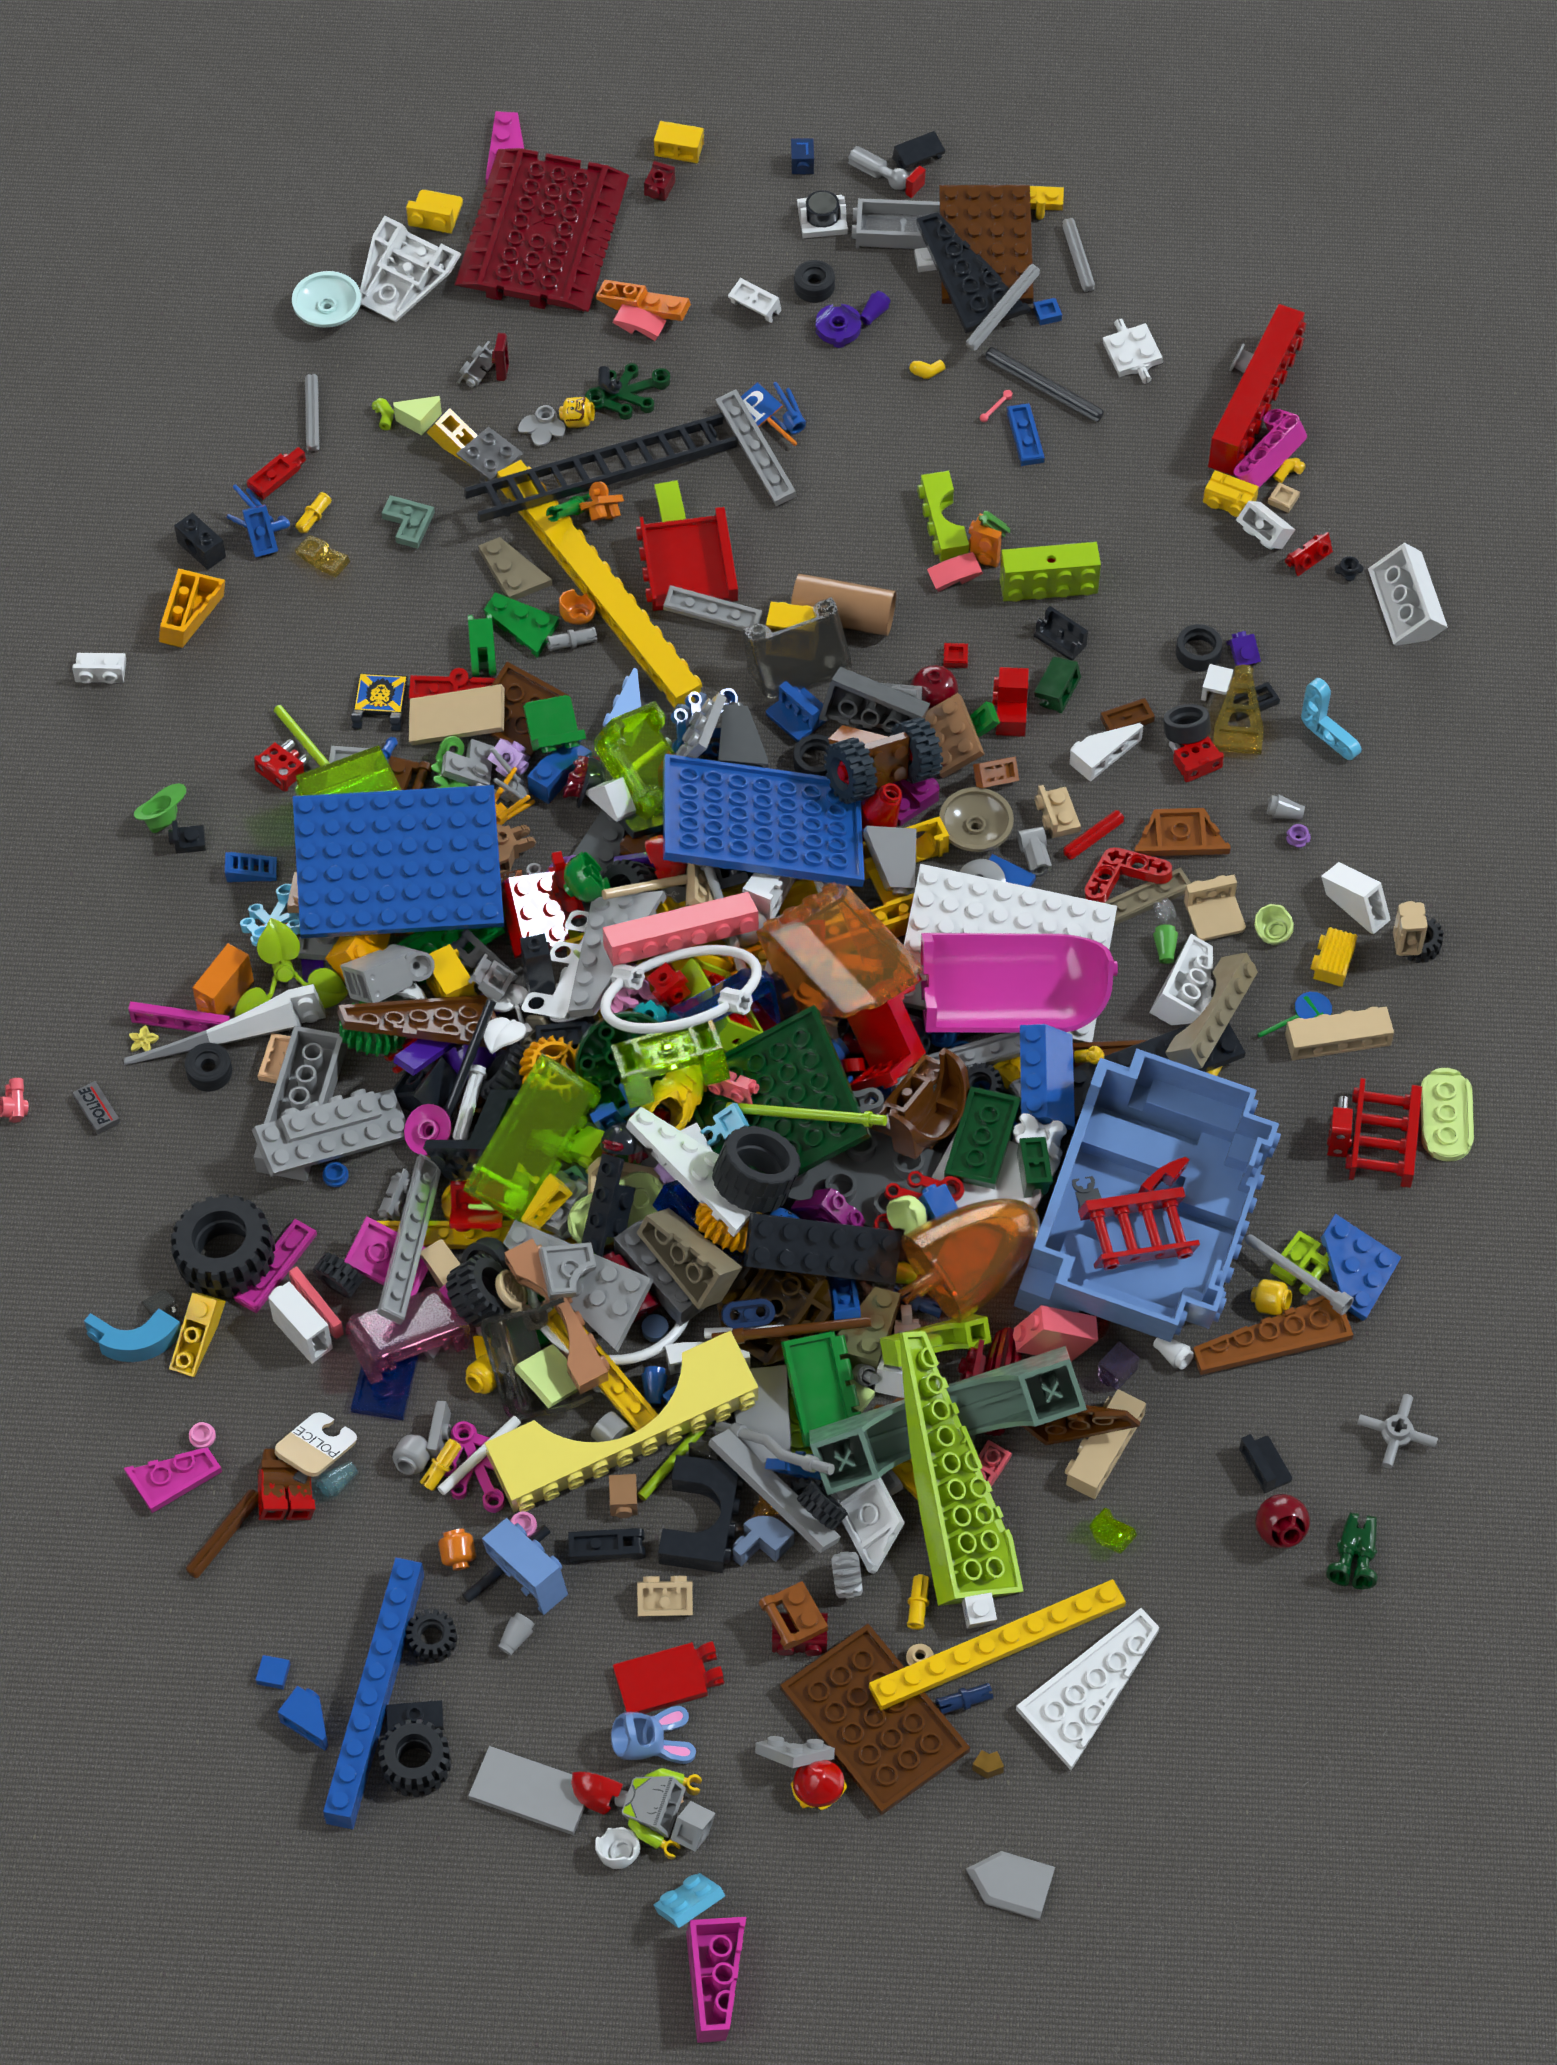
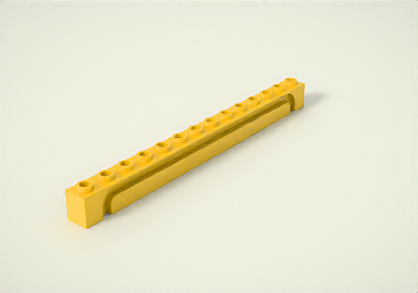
M519 460L498 471L497 478L528 470L531 467H526L522 460ZM531 480L517 484L524 498L538 494ZM541 482V484L543 485L545 491L547 492L546 486L544 485L543 482ZM509 487L500 489L508 499L510 498L512 502L516 501ZM557 500L518 511L583 594L587 593L588 597L595 602L596 611L658 689L666 694V699L673 708L677 704L685 705V698L691 692H701L702 682L700 678L690 672L687 662L683 658L680 659L672 643L666 642L660 628L650 622L647 612L638 607L635 597L631 593L628 594L620 578L614 577L606 561L602 562L598 557L595 547L589 545L583 532L574 527L571 517L567 516L555 522H551L548 519L553 517V515L546 516V511L551 506L559 505ZM691 696V701L694 703L695 698Z

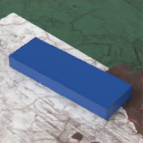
M1030 403L1008 406L1006 412L1021 466L1044 463L1045 457Z
M828 1276L834 1320L860 1318L861 1310L856 1279Z

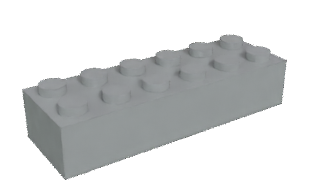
M294 1026L264 1124L278 1120L282 1116L281 1113L289 1108H296L297 1111L305 1110L304 1107L315 1101H318L320 1105L328 1103L327 1101L333 1097L346 1054V1044L342 1042L340 1034ZM257 1145L254 1154L256 1171L269 1174ZM311 1166L276 1176L307 1181Z

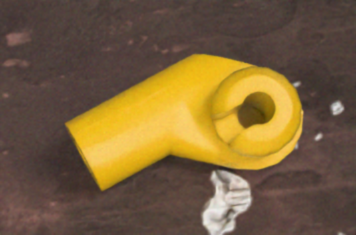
M1299 458L1286 459L1277 469L1273 478L1283 483L1289 473L1296 472L1301 474L1305 469V463L1301 462Z
M1098 1046L1074 1052L1076 1063L1090 1062L1098 1064L1099 1059H1104L1105 1056Z

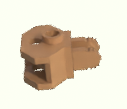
M497 824L500 874L511 871L514 860L519 858V853L535 847L536 841L533 837L529 836L521 839L530 833V828L527 825L510 829L509 825L504 827Z

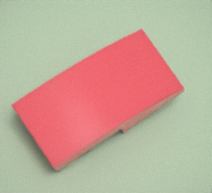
M622 304L612 323L631 334L637 330L656 341L667 320L644 309Z
M973 552L951 558L927 569L938 592L959 581L961 584H964L983 574Z
M988 1440L978 1457L983 1466L980 1469L983 1477L992 1486L1010 1460L1012 1453Z

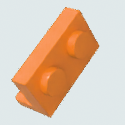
M978 516L977 520H973L969 527L968 533L971 534L969 539L970 553L973 552L977 561L981 564L997 568L1000 562L1002 532L984 526L979 521Z

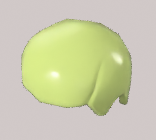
M1269 904L1262 907L1255 915L1254 925L1258 936L1265 943L1279 945L1286 942L1292 935L1294 922L1283 906Z
M907 1195L889 1201L886 1207L890 1225L894 1229L901 1228L905 1230L904 1235H913L921 1232L927 1222L924 1205L913 1196Z

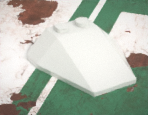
M384 216L372 237L360 287L361 305L397 322L451 273L461 253L443 244H440L439 247L409 233L403 224Z

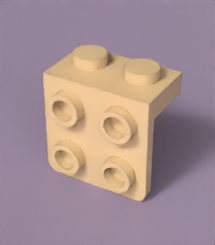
M1221 875L1211 880L1194 881L1186 885L1184 903L1195 934L1199 939L1206 941L1245 931L1246 925L1235 898L1237 887L1235 875Z

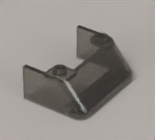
M563 1297L534 1302L490 1316L481 1323V1333L504 1411L509 1418L516 1416L519 1420L567 1412L593 1400L592 1394L573 1398L569 1396L548 1408L514 1370L518 1363L541 1351L536 1330L546 1326L548 1322L546 1310L565 1302Z

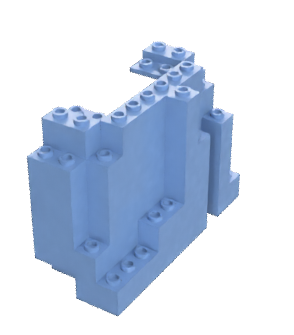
M1137 1048L1130 1068L1100 1058L1039 1229L1014 1306L1029 1312H1034L1041 1305L1077 1313L1083 1311L1171 1342L1174 1334H1180L1185 1321L1207 1329L1210 1328L1213 1321L1218 1322L1226 1303V1292L1223 1285L1224 1282L1230 1283L1234 1271L1230 1264L1232 1259L1237 1260L1242 1247L1241 1243L1250 1223L1245 1219L1248 1212L1253 1213L1257 1198H1254L1253 1195L1255 1189H1261L1265 1175L1260 1174L1267 1157L1272 1158L1281 1136L1280 1133H1277L1279 1123L1254 1115L1258 1100L1254 1099L1257 1090ZM1187 1157L1189 1163L1174 1184L1169 1187L1164 1182H1161L1154 1191L1177 1187L1184 1188L1186 1197L1179 1204L1177 1211L1186 1241L1199 1240L1200 1242L1193 1255L1186 1259L1173 1257L1120 1265L1113 1270H1105L1104 1268L1094 1269L1093 1264L1103 1253L1094 1222H1091L1090 1219L1080 1220L1078 1213L1080 1209L1078 1206L1079 1202L1075 1194L1078 1191L1072 1186V1179L1079 1178L1076 1185L1087 1189L1091 1180L1090 1178L1085 1179V1177L1093 1176L1095 1179L1093 1189L1098 1188L1101 1198L1135 1194L1139 1192L1145 1180L1159 1168L1176 1159ZM1163 1209L1154 1210L1153 1215L1162 1245L1176 1243L1167 1211ZM1139 1212L1130 1213L1128 1216L1138 1249L1152 1247L1143 1215H1140ZM1115 1216L1104 1218L1113 1252L1126 1251L1127 1247L1118 1218H1115Z

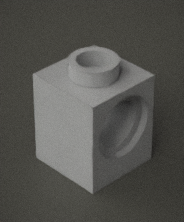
M690 1801L677 1817L670 1840L696 1851L709 1835L716 1813Z

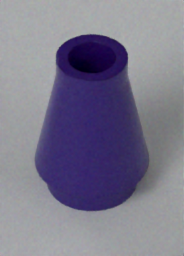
M881 291L872 293L860 314L861 321L866 325H870L876 318L887 311L891 303L889 297Z

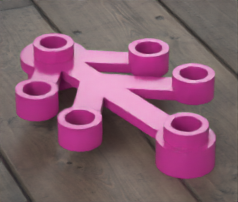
M458 1422L451 1429L450 1437L461 1445V1450L451 1463L454 1468L449 1472L446 1471L445 1477H449L457 1469L456 1462L463 1449L468 1459L477 1450L475 1445L482 1446L489 1439V1437L477 1434L475 1426L469 1422ZM462 1433H467L469 1435L467 1438L459 1437ZM486 1456L451 1489V1495L457 1500L466 1497V1486L474 1471L484 1493V1508L488 1512L496 1513L503 1509L505 1500L503 1493L499 1489H494L485 1467L494 1470ZM459 1487L464 1489L461 1493L454 1492ZM492 1500H497L499 1502L498 1505L491 1506L489 1503Z

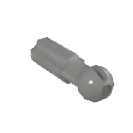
M856 146L850 152L848 164L874 178L879 179L881 176L887 178L889 185L895 190L906 188V179L909 177V173L905 169L897 168L892 170L887 167L886 160L859 146Z

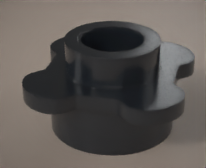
M1347 556L1341 560L1340 565L1335 566V572L1344 576L1347 581H1353L1358 573L1363 572V566L1359 564L1355 557Z

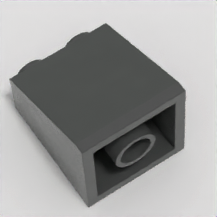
M730 702L729 705L724 704L718 761L768 768V758L748 706H743L739 702Z

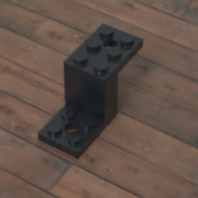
M490 1090L470 1140H426L423 1149L448 1179L494 1180L473 1168L474 1164H478L504 1179L511 1180L532 1129H576L579 1120L556 1090Z

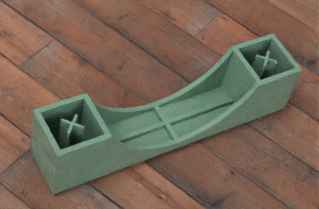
M1066 1346L949 1384V1387L946 1388L952 1403L956 1402L960 1412L957 1415L961 1425L966 1426L969 1436L1008 1427H1036L1087 1410ZM905 1399L810 1430V1446L813 1455L818 1457L820 1461L833 1464L835 1467L832 1475L820 1472L827 1495L879 1479L892 1468L911 1459Z

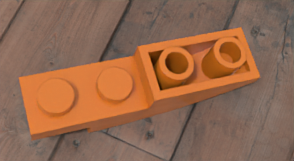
M604 280L596 295L597 300L619 311L622 304L649 311L665 320L683 321L691 305L689 298L647 292L644 285Z

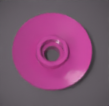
M434 1104L421 1105L411 1112L405 1123L404 1136L406 1143L415 1153L428 1155L423 1149L426 1140H449L451 1122L448 1114L441 1107ZM434 1127L433 1133L430 1135V1130Z

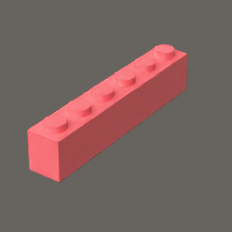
M749 892L603 927V946L613 966L759 930L758 909Z

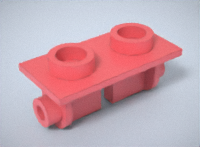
M721 1067L714 1068L711 1073H704L708 1089L713 1094L728 1097L737 1103L753 1104L751 1095L753 1093L756 1094L759 1090V1084L756 1083V1080L740 1075L734 1082L737 1078L736 1073Z

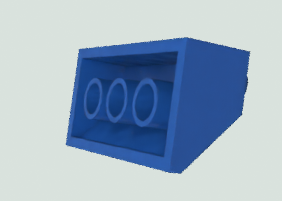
M1047 1024L1020 1025L1021 1115L1023 1113L1030 1114L1041 1124H1050L1052 1121L1059 1120L1063 1122L1067 1130H1075L1073 1035Z

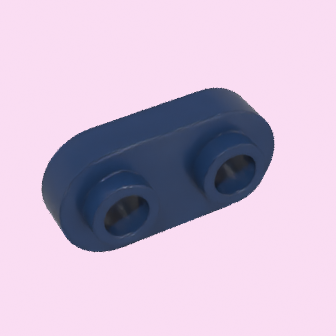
M762 1298L729 1302L721 1311L723 1323L734 1329L767 1325L775 1316L773 1304L769 1300ZM763 1307L764 1314L758 1317L756 1309ZM732 1310H737L738 1317L735 1320L730 1318Z

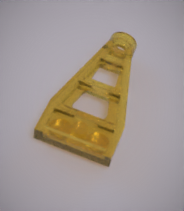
M1238 665L1234 668V678L1214 727L1213 743L1219 751L1257 755L1262 753L1264 728L1253 680L1254 670L1249 665ZM1245 692L1249 695V705L1233 704L1235 693ZM1234 712H1243L1249 716L1251 726L1249 728L1229 726L1228 722Z

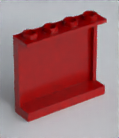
M725 507L715 508V516L644 524L643 517H640V526L636 527L637 541H642L643 547H639L640 561H645L646 567L642 568L643 581L649 584V588H645L647 603H652L653 611L663 610L670 585L729 602L738 601V585Z

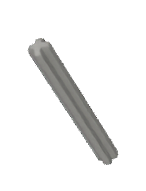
M1034 264L1027 267L966 340L967 348L972 351L978 349L1039 276L1040 269Z

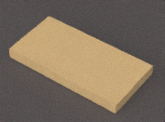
M502 684L410 699V744L418 745L443 741L449 736L463 738L504 731L505 688Z

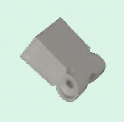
M396 944L389 945L383 951L378 950L340 965L350 998L366 1003L380 1002L412 986V983L415 981L426 980L432 975L435 968L434 960L428 953Z

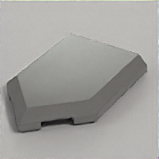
M1000 1851L966 1868V1871L976 1885L986 1905L1040 1920L1055 1867Z

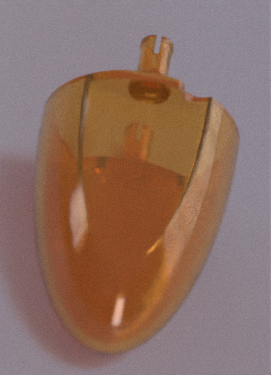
M1009 1198L984 1200L937 1216L902 1236V1245L907 1259L916 1274V1280L898 1290V1293H901V1297L910 1292L908 1296L902 1299L903 1302L908 1305L917 1297H923L927 1293L934 1298L940 1309L951 1320L961 1323L999 1293L1026 1262L1039 1232L1038 1214L1032 1206L1021 1200Z

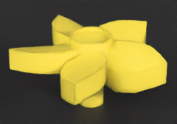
M146 1025L143 1026L139 1034H129L130 1038L135 1041L132 1044L131 1051H137L141 1047L145 1052L151 1050L150 1044L155 1043L159 1036L150 1033Z

